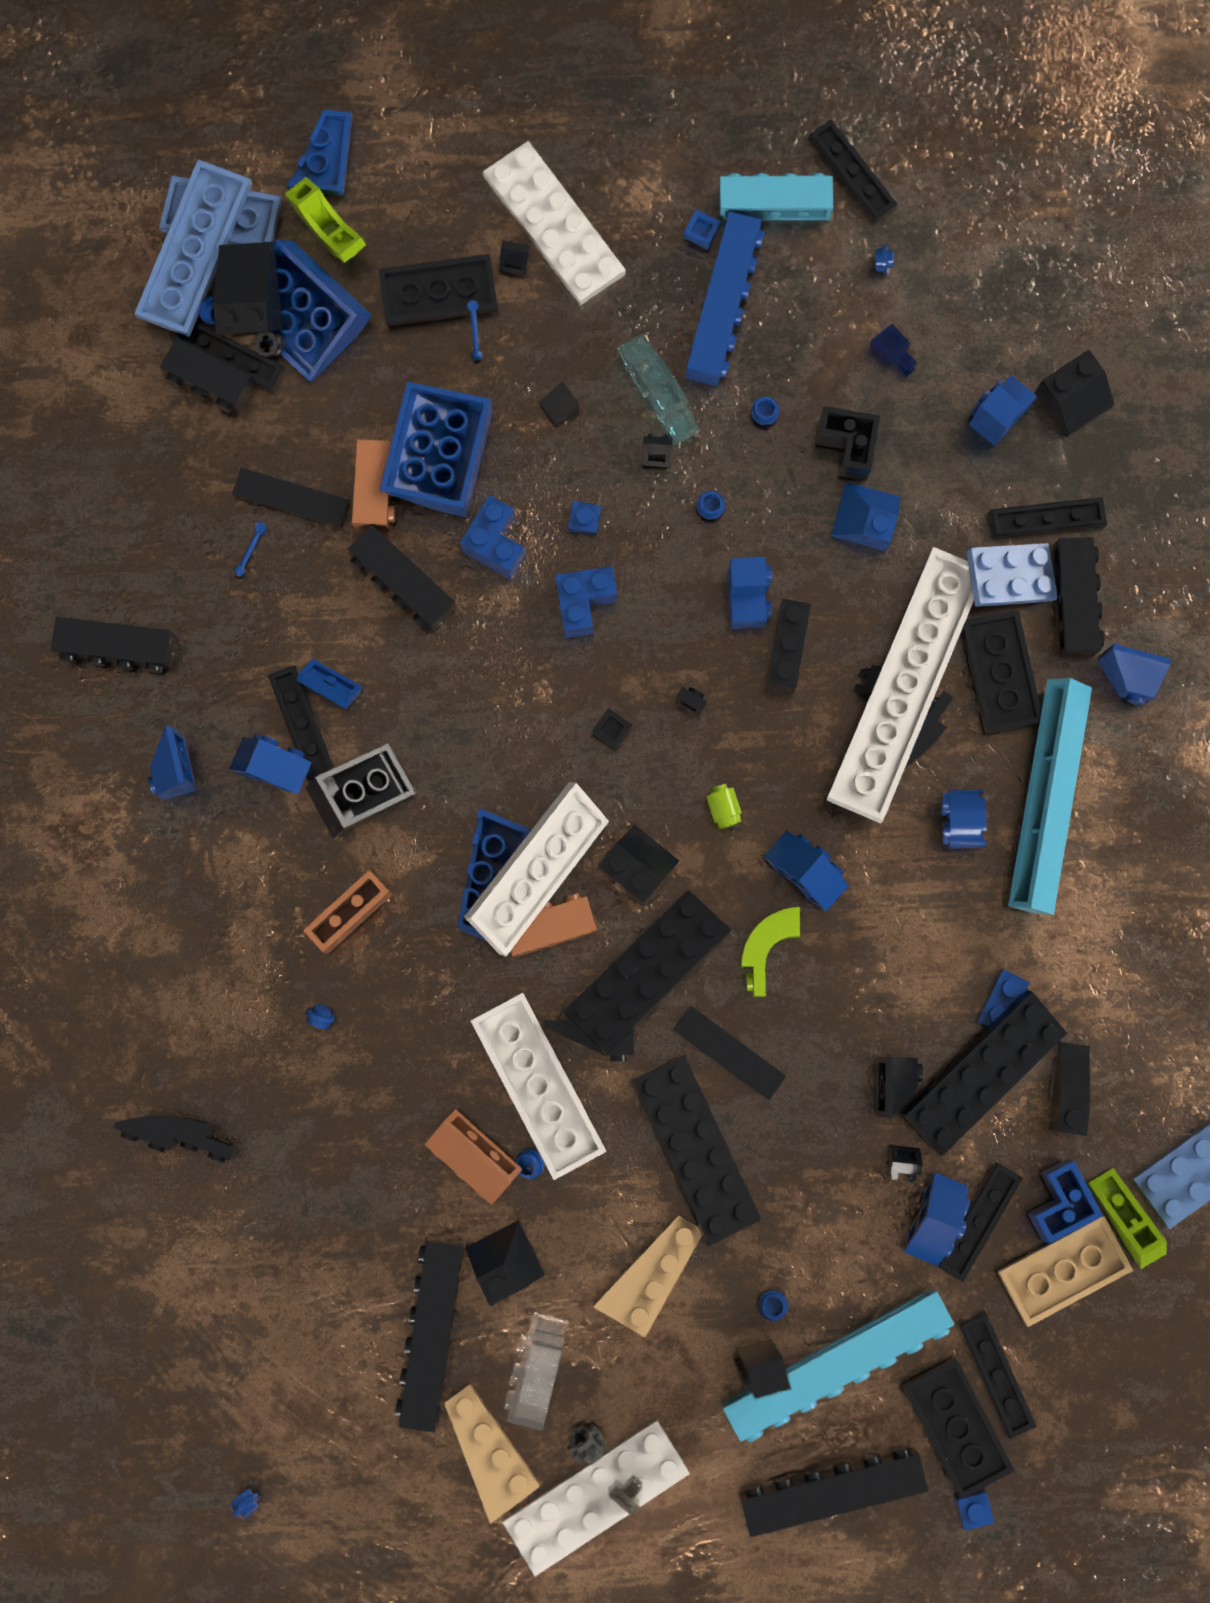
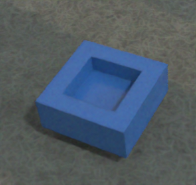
M696 209L683 233V238L708 250L721 226V221Z
M573 501L568 531L596 536L601 505Z
M985 1490L975 1492L962 1500L959 1496L955 1497L962 1528L965 1531L994 1524L988 1495Z

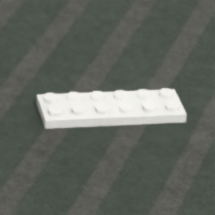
M529 141L483 171L484 178L579 305H582L626 275L625 268Z
M569 782L464 916L500 955H508L609 822L577 783Z
M524 993L471 1020L553 1180L607 1152Z
M655 1419L605 1452L593 1465L587 1464L505 1518L503 1524L534 1576H537L688 1476L690 1472L662 1426Z

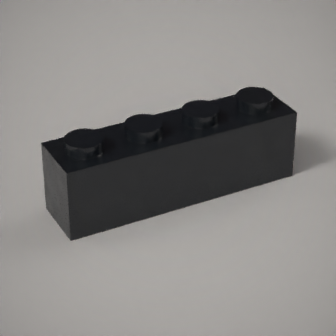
M373 525L348 548L352 557L349 561L360 572L364 570L369 572L373 576L370 579L371 582L382 592L387 589L393 595L391 600L401 610L409 609L414 614L412 617L413 621L423 630L428 627L434 633L457 609L455 601Z
M1094 537L1059 538L1052 546L1054 578L1058 599H1056L1059 657L1095 656L1104 646V632L1100 630L1099 619L1102 618L1103 609L1097 597V591L1100 590L1101 579L1100 575L1096 574L1095 567L1099 559L1098 547L1094 546Z
M56 617L50 651L56 654L60 661L77 663V659L88 660V664L95 666H105L106 662L117 663L116 667L133 670L135 665L143 666L149 672L162 673L163 669L172 670L177 636L171 630Z
M772 1339L737 1348L739 1357L734 1358L737 1373L742 1381L745 1392L751 1391L754 1399L792 1389L783 1357Z

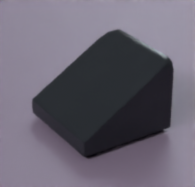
M563 382L558 384L539 402L555 425H558L579 410L577 400Z

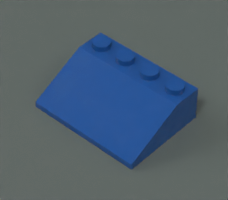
M276 239L274 250L283 330H276V332L280 333L284 340V349L281 355L309 382H312L357 338L372 315L294 241ZM270 340L268 343L274 346L273 340Z
M407 381L380 491L439 512L467 518L493 415L491 399Z

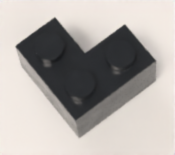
M823 406L815 444L843 449L839 476L867 481L872 470L880 416Z

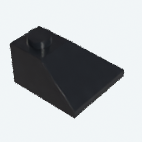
M878 1057L877 1116L893 1118L916 1091L918 1082H922L923 1066L918 1064V1058Z
M519 1220L465 1247L476 1279L489 1306L519 1292L545 1276V1272Z

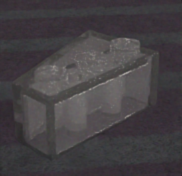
M533 1312L528 1336L521 1335L517 1354L523 1355L521 1364L515 1363L511 1381L516 1382L514 1391L508 1390L504 1409L510 1410L507 1422L543 1431L564 1345L568 1320Z

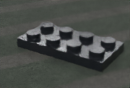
M490 254L379 269L387 326L471 315L467 308V304L471 300H475L478 303L476 314L498 311Z
M1019 610L966 620L962 633L985 734L1040 724L1042 710Z
M955 1357L902 1385L961 1500L1015 1471Z

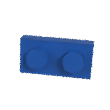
M314 659L299 672L296 680L345 709L360 695L362 686Z
M1001 969L976 1022L988 1028L1027 990L1030 982L1005 969Z

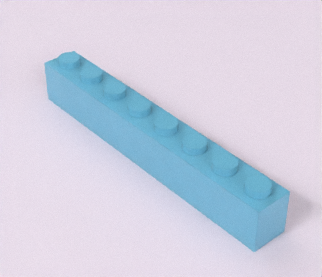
M1071 678L1047 679L1008 904L1009 907L1028 913L1054 915L1092 692V687Z
M931 1288L786 1367L792 1389L754 1399L751 1391L745 1392L744 1390L722 1402V1407L740 1442L744 1440L752 1442L764 1434L762 1430L774 1425L776 1428L787 1423L790 1420L789 1415L799 1410L801 1413L811 1410L817 1405L816 1401L826 1395L828 1398H832L840 1394L844 1390L842 1386L851 1381L855 1384L860 1383L870 1376L869 1372L879 1366L881 1369H885L897 1362L896 1357L904 1352H907L908 1355L915 1353L923 1348L922 1343L932 1337L934 1340L946 1336L950 1333L949 1328L955 1324L938 1292Z

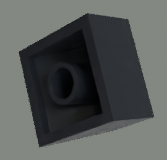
M1090 350L1082 353L1044 378L1035 390V393L1067 437L1115 405L1106 372Z
M634 824L599 863L598 870L643 906L679 863V860Z

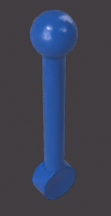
M471 300L467 304V308L471 312L473 351L471 358L474 361H479L482 358V353L479 351L476 317L478 303L475 300Z
M258 522L255 525L256 533L240 564L234 568L235 575H244V567L260 535L265 534L267 531V527L263 522Z

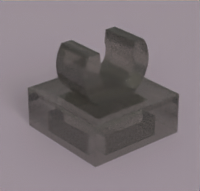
M632 1475L625 1485H622L616 1479L608 1488V1496L633 1516L640 1507V1501L636 1495L643 1487L642 1482L635 1475Z

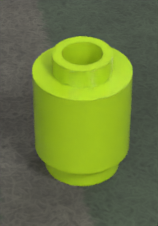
M726 784L711 788V794L706 796L714 823H718L719 829L741 823L740 815H742L734 788H727Z

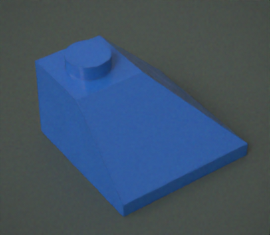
M846 482L831 537L886 551L894 533L901 496Z
M1114 643L1099 655L1098 663L1119 696L1127 698V702L1131 704L1144 705V703H1148L1156 697L1170 666L1171 659Z
M172 726L165 727L150 766L152 776L148 777L152 794L156 793V796L162 800L197 791L184 736Z

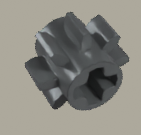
M581 1425L570 1435V1445L567 1447V1450L573 1454L572 1458L579 1465H582L585 1460L590 1465H593L594 1462H597L604 1455V1444L607 1443V1440L601 1435L602 1432L595 1425H592L589 1430Z

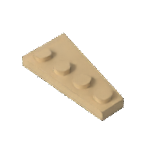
M677 1215L623 1275L612 1284L608 1291L597 1300L593 1307L641 1336L646 1337L702 1236L698 1226Z
M469 1383L446 1400L444 1404L491 1524L538 1489L540 1483Z

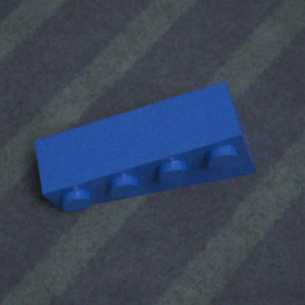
M479 808L476 832H474L472 842V855L467 869L466 888L463 892L457 928L486 941L464 916L527 837L531 829Z

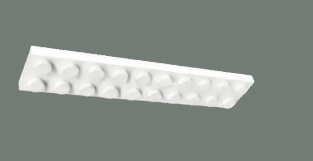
M933 547L826 799L827 801L878 823L883 822L974 601L968 561Z

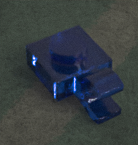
M891 324L871 340L870 346L887 365L895 360L899 370L905 377L915 371L914 366L917 365V362L907 353L911 343L894 324Z

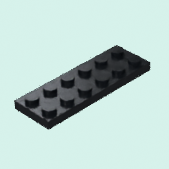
M687 890L564 1010V1015L607 1055L730 933L731 929L693 893Z
M1027 989L916 1097L901 1114L933 1150L942 1157L1067 1032L1038 997Z
M686 1056L677 1058L631 1080L630 1082L706 1245L711 1246L762 1220Z

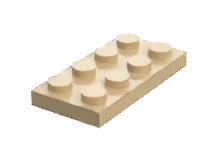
M1103 1216L1051 1244L1047 1243L997 1270V1273L1025 1326L1029 1327L1134 1270L1106 1218Z

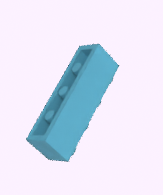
M735 173L720 176L719 220H727L729 212L761 220H830L833 211V176H825L821 173H814L810 176H797L793 173L783 174L782 176H769L764 173L754 176H741Z

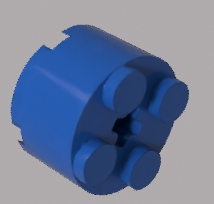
M984 789L947 790V794H942L941 816H947V823H943L942 845H948L949 849L986 847V839H980L983 838V831L987 829L985 798H982Z

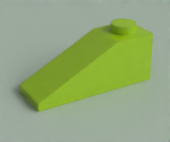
M1114 1168L1088 1182L1089 1188L1111 1225L1140 1269L1167 1254V1241Z

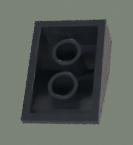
M274 241L219 245L213 303L217 335L283 330Z
M388 743L316 776L305 787L333 838L360 826L416 794Z

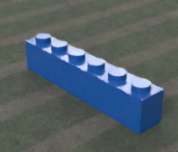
M733 212L728 214L687 364L686 379L718 387L720 377L726 378L730 361L725 360L727 351L733 352L737 335L732 334L734 325L740 326L744 309L739 308L741 299L747 300L751 283L746 282L748 273L754 274L758 257L753 256L755 247L761 249L765 231L760 230L761 219Z

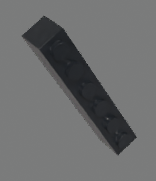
M429 1238L426 1246L421 1245L418 1263L423 1264L422 1275H416L413 1294L418 1295L417 1307H411L409 1325H414L412 1337L406 1338L404 1356H409L408 1367L402 1368L399 1386L404 1387L403 1399H397L395 1418H400L399 1428L433 1433L437 1429L464 1243Z
M901 1446L893 1449L892 1454L881 1457L878 1453L864 1456L862 1462L851 1464L850 1461H843L834 1464L831 1470L822 1472L821 1469H812L804 1472V1477L792 1479L791 1476H785L774 1480L773 1485L762 1487V1484L747 1486L744 1488L745 1492L739 1493L749 1536L751 1538L929 1492L920 1455L915 1448L910 1449L909 1446Z

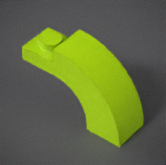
M307 177L284 194L311 233L335 259L338 257L345 263L366 246L362 237L338 216L322 194L320 188Z
M800 907L783 909L769 915L747 937L741 952L739 968H751V973H746V990L751 991L752 997L766 996L765 962L773 945L784 939L800 937Z

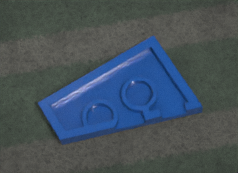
M323 110L310 137L307 150L297 164L298 168L293 178H290L287 185L288 191L307 177L320 188L322 194L344 196L352 127L351 112Z

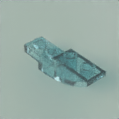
M641 334L617 347L643 398H648L667 435L672 438L673 446L698 434L700 429L687 407L690 403L664 361L647 339Z

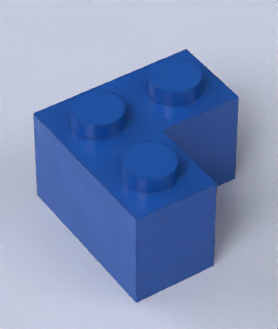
M1012 375L1005 382L1000 379L990 391L987 390L976 402L977 405L971 411V414L974 416L969 425L995 446L1031 407L1037 396Z
M489 495L460 542L463 553L512 580L526 556L525 548L505 536L516 519L514 508Z
M766 557L730 559L727 570L730 629L765 627L767 618H771V601H766L765 591L769 590L770 583H772L771 565L766 566Z
M613 566L555 575L565 638L593 634L590 606L617 602Z
M254 734L253 738L243 737L229 769L253 780L262 781L288 793L298 795L312 763L303 758L305 753L288 747L287 751L277 747L278 741L264 735L261 737Z
M786 830L764 855L765 859L779 874L793 882L808 900L824 911H827L849 886L842 877L844 874L843 870L832 861L829 862L831 856L822 847L817 845L816 848H813L812 843L802 834L796 837Z
M1065 1159L1039 1172L1053 1198L1052 1201L1027 1213L1041 1241L1051 1244L1103 1217L1075 1161Z
M936 1172L934 1173L924 1190L920 1212L908 1230L905 1253L935 1266L940 1264L944 1256L949 1257L951 1255L955 1239H961L966 1229L967 1222L963 1221V1217L967 1214L970 1206V1200L967 1199L969 1186Z

